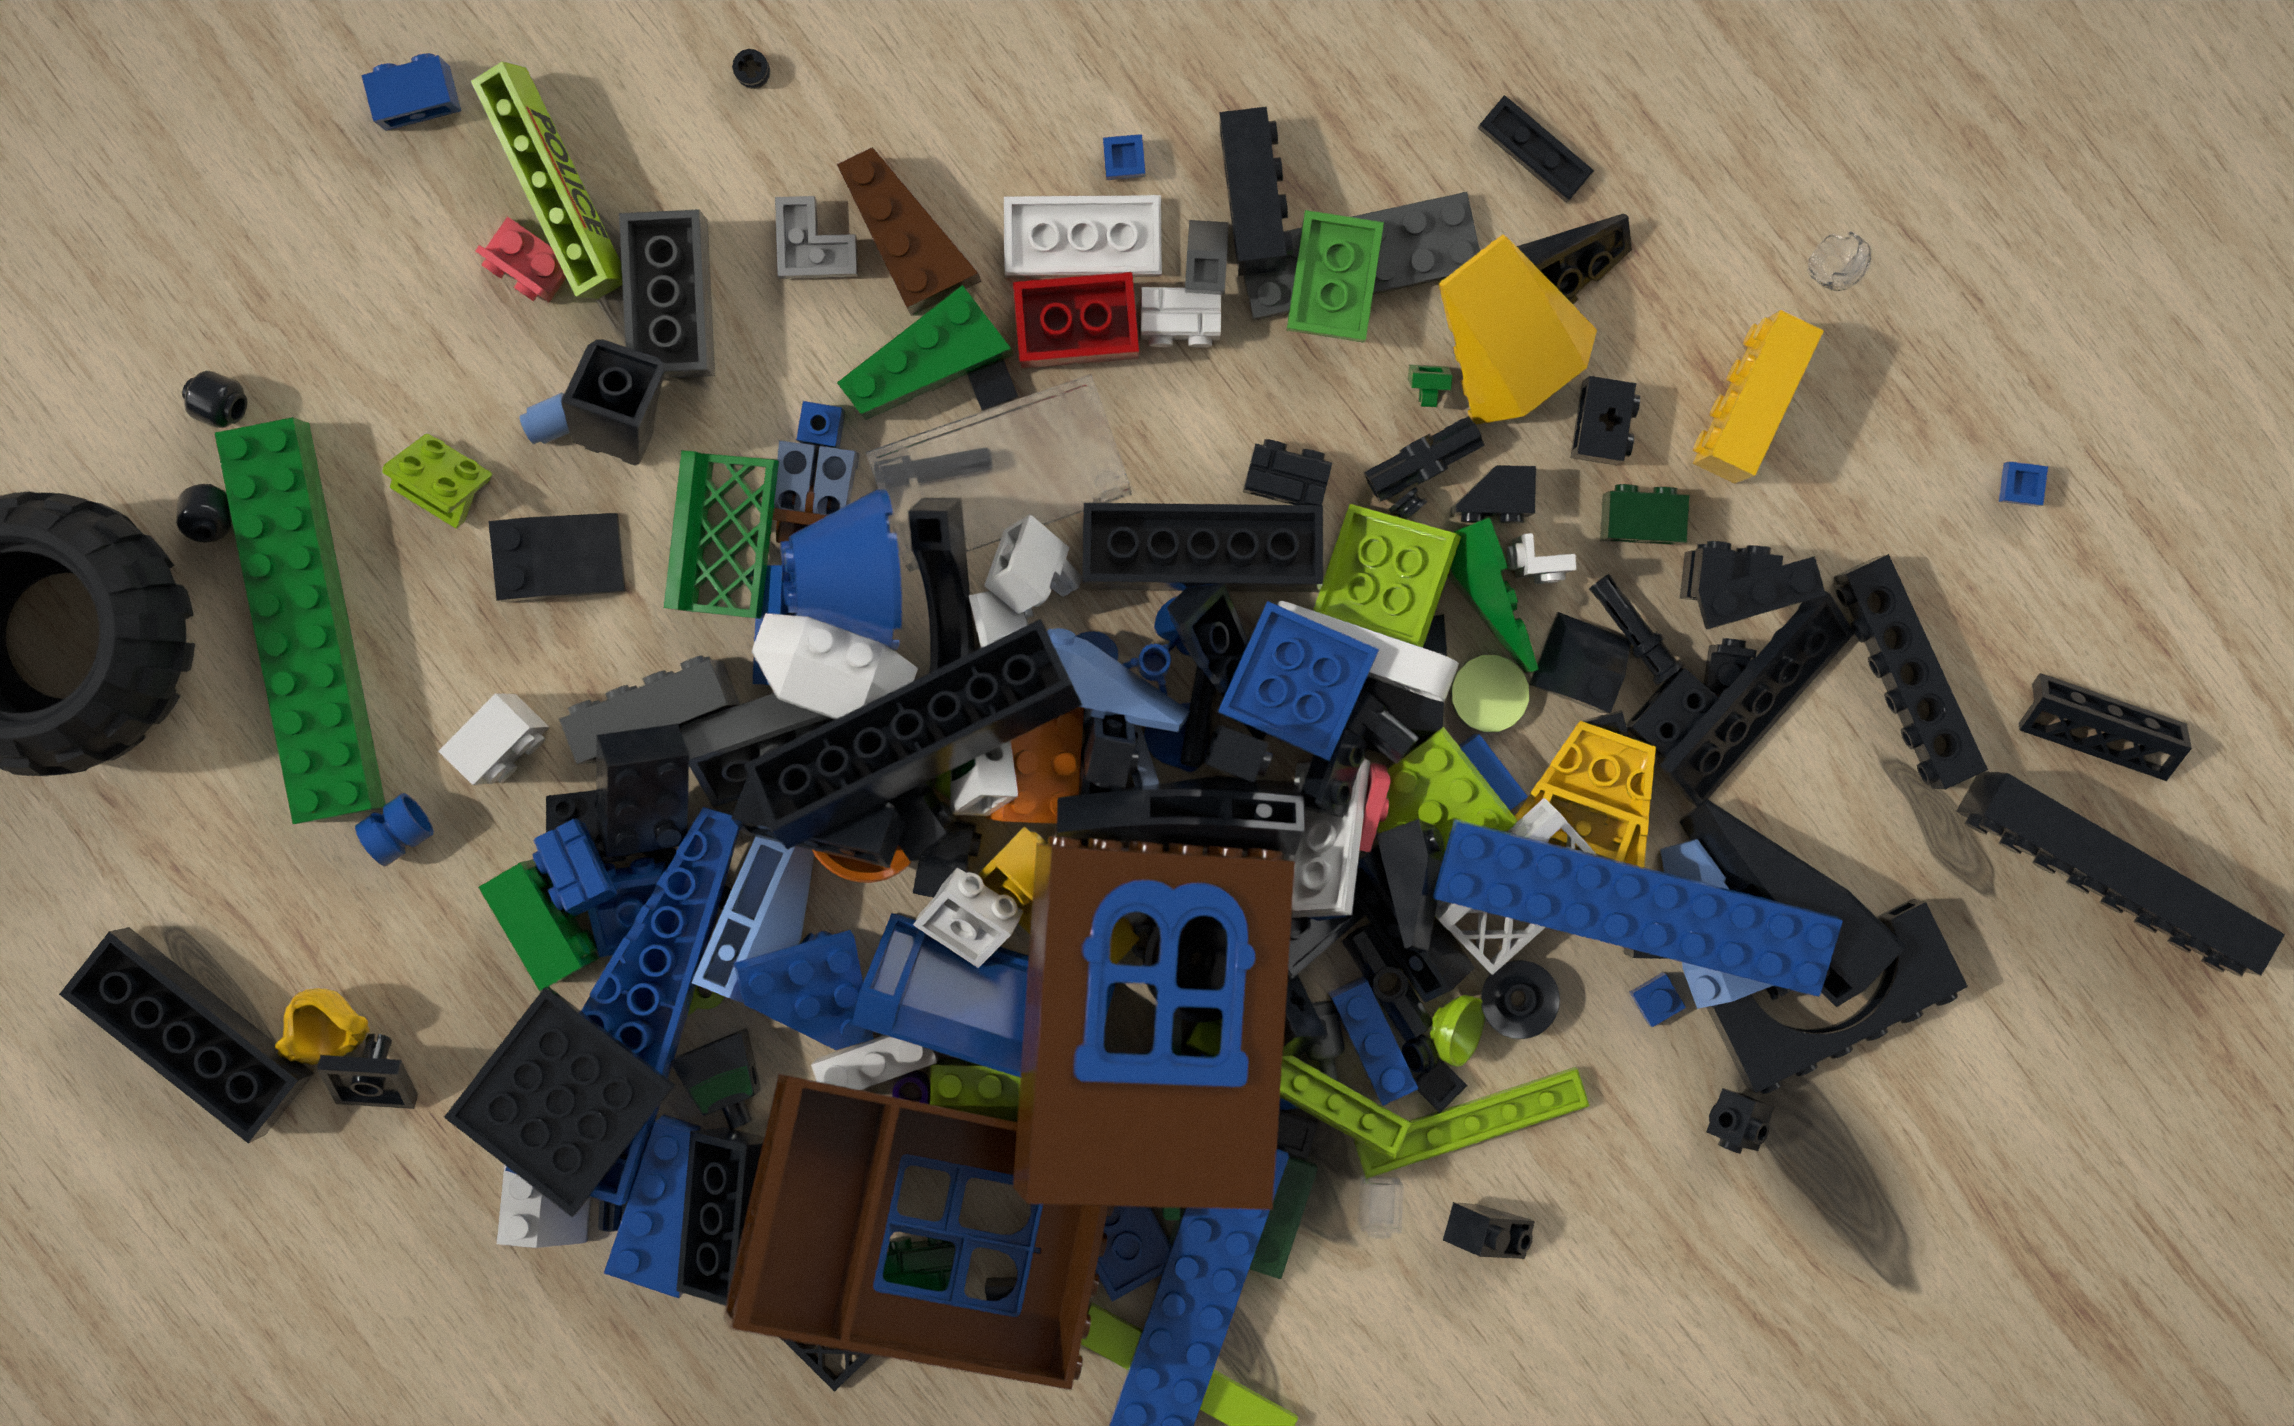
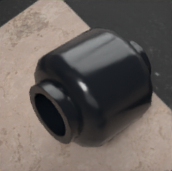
M206 370L197 374L185 383L182 390L184 406L188 415L215 428H226L239 422L247 409L248 401L241 384L236 380L213 371Z
M204 483L191 486L180 494L177 503L176 524L179 531L185 537L196 542L208 543L220 540L229 533L232 519L227 494L224 490Z

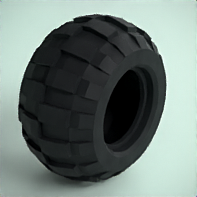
M26 491L0 495V769L14 775L54 776L86 771L105 761H114L126 754L146 738L144 734L153 724H160L166 719L181 696L174 689L180 673L190 671L192 667L195 643H186L187 630L185 619H189L194 614L187 589L183 585L176 584L170 568L175 565L151 536L144 535L127 516L102 503L62 493ZM74 573L87 588L96 607L100 630L99 644L94 663L84 681L68 697L60 699L37 691L18 674L8 654L6 629L13 606L30 586L51 575Z

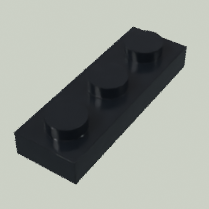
M1815 556L1695 591L1706 630L1826 595Z

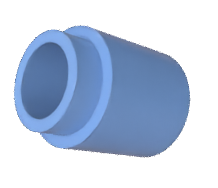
M564 393L557 394L528 407L527 413L519 416L522 428L532 444L538 442L546 444L570 433L561 404Z

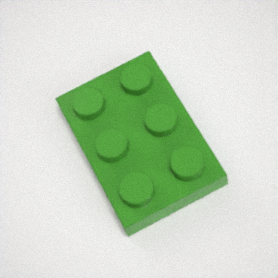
M1305 210L1286 331L1362 343L1366 341L1384 222Z

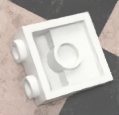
M957 867L941 885L936 896L920 912L913 925L979 968L1012 935L1024 911L1017 907L1016 902L1010 896L998 895L986 887L977 874L965 873Z

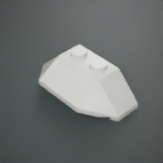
M765 614L751 652L755 660L758 661L767 681L779 700L833 719L850 713L913 682L918 670L915 665L883 643L805 616Z

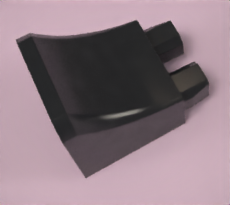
M597 339L587 345L561 400L572 442L585 446L587 450L596 453L602 452L620 458L623 462L634 466L639 465L653 435L656 408L664 378L663 362L658 357L604 339Z

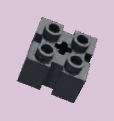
M1707 541V544H1697L1696 551L1691 550L1684 553L1680 599L1697 601L1696 590L1782 566L1783 556L1771 554V547L1747 545V548H1737L1735 551L1731 550L1732 543Z

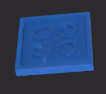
M1267 601L1218 712L1330 762L1379 649Z

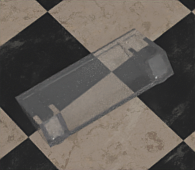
M1091 374L866 452L878 489H886L889 494L893 509V515H888L892 532L897 533L898 549L902 561L909 572L917 570L919 567L911 549L908 510L922 498H962L966 552L1000 541L1006 528L1029 514L1042 525H1046L1083 512L1084 503H1110L1132 495L1129 479Z

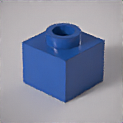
M803 401L796 440L802 444L839 449L846 411L842 407ZM817 417H823L826 420L825 427L819 431L814 430L812 427L813 420Z

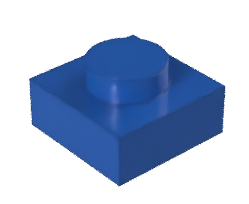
M1142 134L1103 138L1106 180L1146 176Z
M2010 461L2003 463L1999 502L2035 507L2043 506L2048 466Z
M1663 972L1629 992L1650 1027L1656 1026L1686 1008L1667 974Z

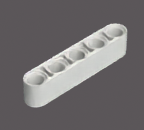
M1278 601L1277 605L1379 649L1367 677L1433 700L1445 701L1459 665L1457 661L1439 653L1285 601Z

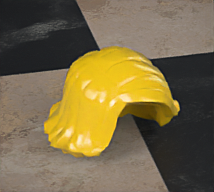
M325 988L305 989L293 996L292 1001L286 1007L283 1017V1037L275 1044V1048L278 1049L280 1057H285L290 1062L296 1060L301 1064H318L320 1055L344 1056L346 1053L355 1050L359 1044H362L367 1035L366 1033L370 1032L368 1020L363 1016H359L337 991Z

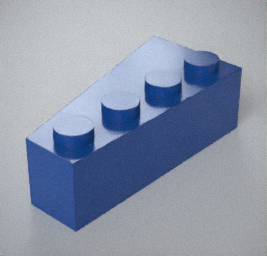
M663 1114L654 1122L604 1274L676 1298H680L683 1293L676 1290L690 1132L701 1130V1126Z

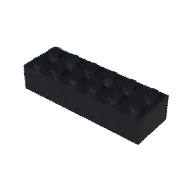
M1084 503L1083 590L1184 591L1188 587L1225 583L1227 591L1319 592L1323 585V505Z
M130 927L109 931L59 993L65 1000L247 1143L253 1142L268 1133L315 1074L296 1060L290 1062L285 1057H280L278 1049L275 1048L276 1043Z

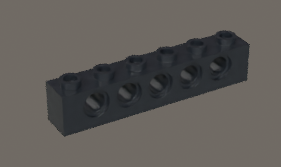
M1889 554L1875 557L1834 576L1838 584L1835 586L1836 595L1844 607L1848 606L1854 619L1851 622L1852 629L1857 639L1861 643H1865L1870 653V657H1868L1870 669L1877 678L1882 679L1887 690L1884 693L1885 701L1889 709L1894 714H1898L1903 725V728H1901L1902 738L1911 750L1914 749L1920 763L1917 764V770L1924 783L1930 785L1932 789L1946 790L1987 771L1988 768ZM1872 592L1877 594L1881 601L1880 609L1876 613L1872 612L1867 604V599ZM1888 628L1893 629L1897 635V643L1892 649L1884 642V634ZM1905 664L1910 665L1913 670V679L1909 684L1904 683L1900 675L1901 669ZM1922 699L1927 701L1930 707L1929 715L1924 720L1917 713V706ZM1939 735L1946 741V749L1940 756L1935 752L1933 746L1936 737Z

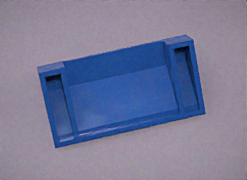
M891 913L861 987L852 1025L1021 1078L1029 956L999 947L977 968L915 927L913 924L916 920ZM1111 983L1107 988L1105 1020L1116 983Z

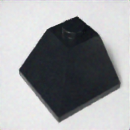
M1557 612L1537 662L1539 670L1534 671L1529 685L1597 712L1611 713L1626 675L1631 643L1627 638Z

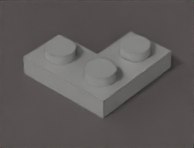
M815 196L775 197L777 274L780 279L858 277L857 236L855 234L818 235L817 199Z

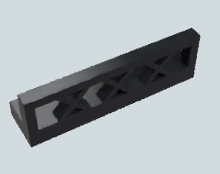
M2039 673L2032 683L2034 702L2019 722V731L2164 781L2170 778L2192 749L2186 723ZM2042 711L2056 715L2060 722L2046 726L2035 721ZM2088 726L2095 729L2097 735L2080 738L2074 736L2071 730ZM2125 739L2133 742L2134 747L2117 751L2111 749L2108 743ZM2163 752L2170 756L2161 766L2146 761L2145 755Z

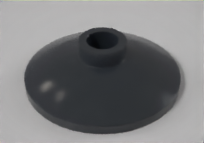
M1526 960L1509 961L1493 975L1490 973L1481 991V1000L1483 1001L1481 1008L1487 1022L1500 1034L1513 1039H1528L1541 1034L1553 1023L1559 1010L1560 995L1554 978L1540 965ZM1515 991H1522L1524 993V1001L1519 1005H1515L1511 1001V996Z

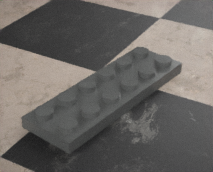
M1467 192L1352 216L1353 218L1384 222L1373 295L1443 280L1480 252ZM1302 227L1283 231L1291 232L1293 255L1286 257V270L1243 275L1253 321L1289 313Z

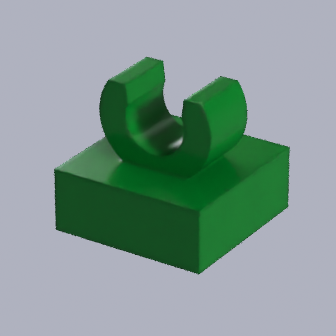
M1409 364L1408 381L1411 388L1419 389L1418 401L1421 402V407H1437L1438 390H1451L1452 373L1448 366Z

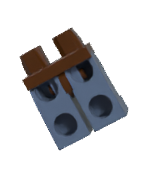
M779 440L777 457L779 466L772 519L777 521L776 543L789 541V536L800 531L802 525L809 526L851 503L855 471L858 467L860 455L858 452Z

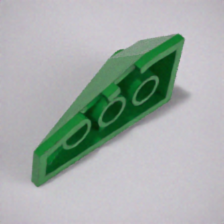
M1487 518L1454 531L1453 533L1458 534L1461 538L1448 573V578L1524 673L1539 670L1526 626L1520 617L1515 619L1513 611L1517 610L1518 600L1515 590L1511 588L1508 581H1503L1501 573L1508 567L1491 519Z

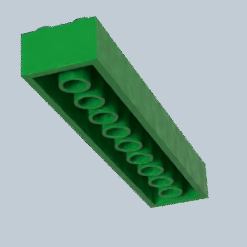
M291 417L215 432L292 823H309L383 808L386 803L310 424Z

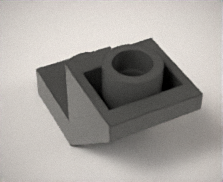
M1189 220L1185 293L1225 294L1228 222Z

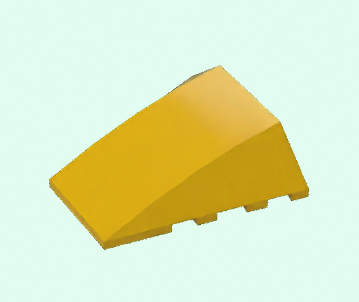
M1504 234L1439 283L1448 328L1453 332L1456 344L1453 347L1455 358L1460 363L1463 375L1461 380L1463 394L1468 397L1470 409L1467 410L1468 416L1476 425L1526 416L1587 369L1597 329Z
M1579 721L1514 817L1519 821L1545 798L1598 856L1645 868L1656 747ZM1560 828L1549 838L1548 843L1566 847L1567 833ZM1575 843V849H1574V850H1581V849L1578 847V845Z

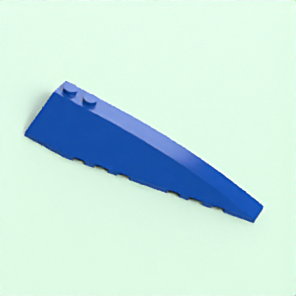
M706 807L701 809L678 847L676 855L667 870H664L656 884V888L636 916V921L616 949L581 1012L666 1078H669L672 1068L671 1061L675 1058L696 988V984H693L692 981L710 940L740 830L731 819L732 815ZM659 1107L590 1197L620 1206L628 1201ZM506 1166L505 1171L514 1173L512 1170H510V1169Z

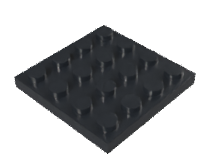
M544 987L444 1118L564 1212L573 1217L675 1087V1084L552 988Z

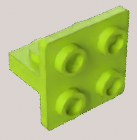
M424 434L385 463L382 469V473L392 479L390 489L456 529L465 522L475 492L487 484L492 476L490 471L480 466L476 461L467 458L430 434Z

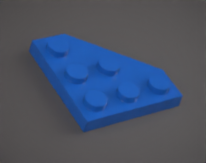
M851 930L734 963L740 995L744 1005L834 1050L874 1039L871 1030L852 1025L863 979L855 937Z

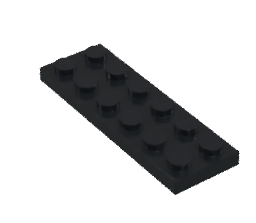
M1825 591V596L1804 601L1800 604L1796 613L1782 628L1774 633L1771 641L1757 657L1749 661L1741 675L1730 687L1721 693L1717 702L1703 717L1695 722L1692 730L1677 746L1670 750L1666 759L1660 765L1686 799L1696 807L1706 799H1709L1855 634L1830 593Z

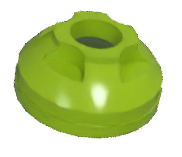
M1468 995L1459 996L1443 1008L1439 1007L1433 1016L1430 1038L1434 1041L1440 1058L1450 1065L1456 1067L1464 1065L1471 1058L1480 1041L1485 1022L1481 1008L1483 1001L1481 999Z

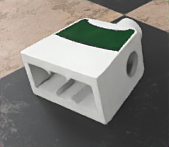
M1011 741L951 769L950 809L952 814L989 816L1018 797Z

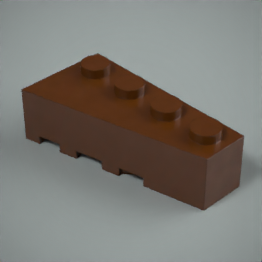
M873 147L837 164L911 316L943 301L962 285L967 289L981 282L979 273Z

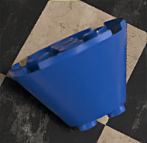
M877 489L790 535L789 541L780 543L782 566H785L786 573H790V581H783V596L788 612H794L795 616L810 617L883 643L892 650H898L900 640L892 639L893 630L902 629L901 572L897 533H890L888 515H893V509L886 489Z

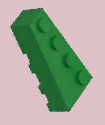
M962 285L840 379L837 384L860 414L867 420L911 401L921 394L931 390L934 391L953 380L1014 355L1011 347Z

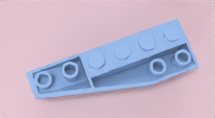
M755 837L693 978V984L743 1003L734 963L799 944L802 937L815 856L812 850L797 846L787 850L780 842Z

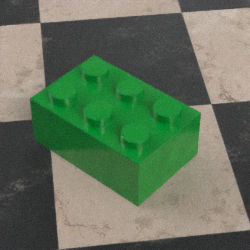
M534 859L516 864L478 888L540 992L544 987L553 986L598 960L599 957L595 952L597 951L595 939L587 929L582 930L575 918L578 915L573 916L567 913L565 909H557L549 894V889L554 887L548 873L543 875L539 871Z

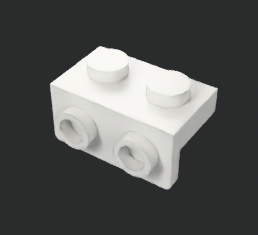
M1533 533L1523 534L1512 539V546L1507 547L1509 570H1515V578L1534 577L1535 584L1554 583L1566 580L1565 573L1577 570L1575 554L1535 557Z

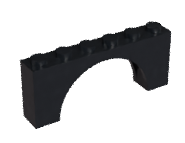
M1911 899L1878 916L1879 920L1906 946L1883 971L1879 985L1868 1002L1844 1021L1816 1029L1786 1026L1770 1017L1758 1005L1752 994L1732 1002L1706 1007L1748 1089L1755 1093H1770L1783 1085V1079L1793 1074H1796V1076L1806 1075L1818 1068L1817 1062L1829 1056L1832 1059L1842 1057L1853 1050V1044L1863 1039H1866V1041L1878 1039L1888 1033L1887 1027L1899 1021L1901 1023L1914 1021L1923 1015V1009L1933 1004H1936V1006L1945 1005L1958 998L1957 992L1967 988L1968 985L1926 902Z

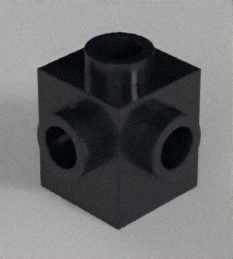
M1722 1088L1717 1103L1710 1111V1123L1706 1132L1720 1138L1719 1146L1735 1153L1741 1154L1743 1148L1759 1151L1760 1145L1769 1134V1121L1775 1107L1745 1094Z

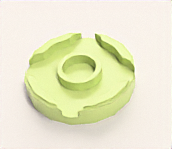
M1481 655L1465 662L1455 673L1450 686V697L1457 717L1468 727L1481 732H1500L1513 726L1524 715L1529 702V684L1523 671L1512 660L1499 655Z

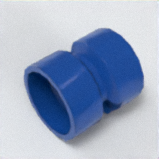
M405 793L400 794L383 806V814L374 812L355 826L356 834L365 850L376 862L384 867L406 854V845L416 847L434 833L432 824L423 809L413 798Z

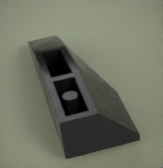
M1213 776L1060 797L1057 800L1056 836L1107 839L1119 842L1141 841L1168 845L1169 843L1189 844L1208 848V846H1224L1243 849V851H1247V848H1259L1295 855L1304 834L1303 795L1294 782L1255 779V782H1251L1243 778Z
M1706 799L1680 819L1679 823L1690 840L1698 839L1726 877L1725 884L1730 890L1835 916L1843 920L1821 991L1836 1007L1865 991L1904 950L1906 945L1848 889L1710 800Z

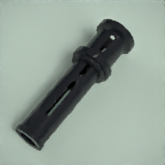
M1607 574L1589 588L1633 645L1634 657L1636 659L1641 658L1655 676L1653 681L1656 685L1668 679L1685 665L1681 659L1676 660L1665 646L1663 635L1657 631L1653 632L1645 623L1628 598L1618 588L1610 574Z

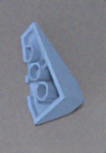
M1049 628L1047 630L1083 704L1080 707L1090 709L1091 717L1104 719L1105 715L1121 714L1125 715L1126 721L1131 724L1179 732L1189 717L1190 711L1087 640L1075 637L1072 631L1063 628Z
M1698 839L1668 846L1660 850L1664 873L1729 889L1725 884L1726 877ZM1682 962L1683 971L1697 1009L1732 1002L1774 986Z

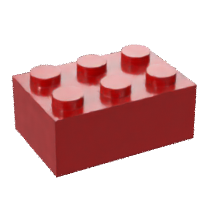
M1132 272L1013 282L1021 368L1139 359Z

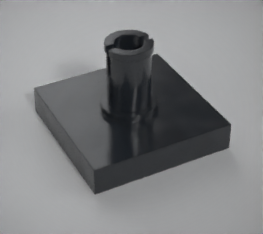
M368 1034L365 1039L366 1043L362 1057L320 1055L317 1071L336 1104L415 1109L418 1093L402 1060L387 1059L389 1048L392 1045V1039L388 1036L378 1034L377 1042H375V1034Z

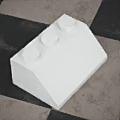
M504 1165L497 1244L542 1248L587 1242L591 1197L587 1199L577 1214L571 1217L517 1174L505 1171L506 1166Z

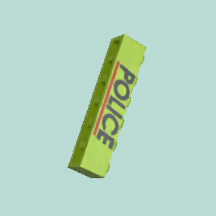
M502 61L471 80L575 297L599 299L623 285L622 263L527 68Z

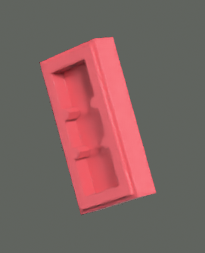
M1372 763L1370 765L1360 851L1371 852L1379 821L1384 822L1388 814L1389 799L1386 796L1391 779L1386 766L1382 764Z

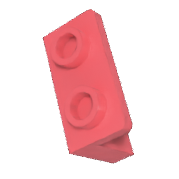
M508 216L486 248L479 245L475 252L485 258L481 264L484 268L500 279L503 278L505 273L516 279L518 282L513 288L533 302L538 295L547 302H550L566 279L552 247Z

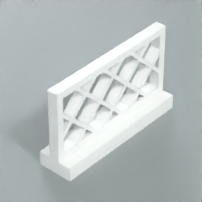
M1545 798L1507 831L1508 833L1548 843L1549 838L1562 828L1567 833L1566 848L1575 849L1576 843L1581 849L1578 851L1597 855ZM1438 900L1435 912L1436 918L1469 950L1491 975L1497 972L1545 928L1530 923L1525 929L1512 930L1513 919L1505 917L1504 930H1486L1488 912ZM1466 913H1479L1477 930L1461 931L1455 923ZM1503 938L1502 950L1489 960L1483 954L1485 939ZM1470 939H1476V946Z

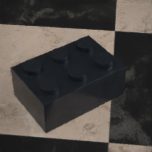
M678 724L597 735L596 826L607 858L678 847L686 836L690 754Z

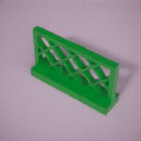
M681 450L663 608L761 619L779 461ZM714 463L724 464L733 475L719 489L712 481ZM734 465L743 467L738 471ZM755 467L766 468L764 484L754 492L744 477ZM738 483L748 498L733 510L724 495ZM718 501L728 516L713 528L707 519L708 509ZM754 504L760 512V522L749 531L739 517ZM734 522L744 537L729 550L719 535ZM714 541L724 555L709 567L703 559L704 548ZM750 544L756 552L755 563L745 571L735 556ZM729 562L740 577L725 589L715 574ZM709 580L719 595L708 605L698 604L699 588ZM744 583L751 592L750 609H740L731 598V595ZM725 602L728 607H720L719 605Z

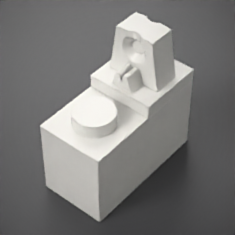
M1029 514L1003 531L984 586L1016 613L1020 614L1033 606L1038 607L1042 605L1049 597L1051 589L1061 596H1066L1070 592L1075 591L1079 588L1082 576L1066 560L1069 547Z

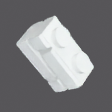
M1142 287L1141 340H1149V346L1170 347L1173 346V340H1188V346L1203 348L1211 347L1212 340H1220L1221 295L1185 293V288Z

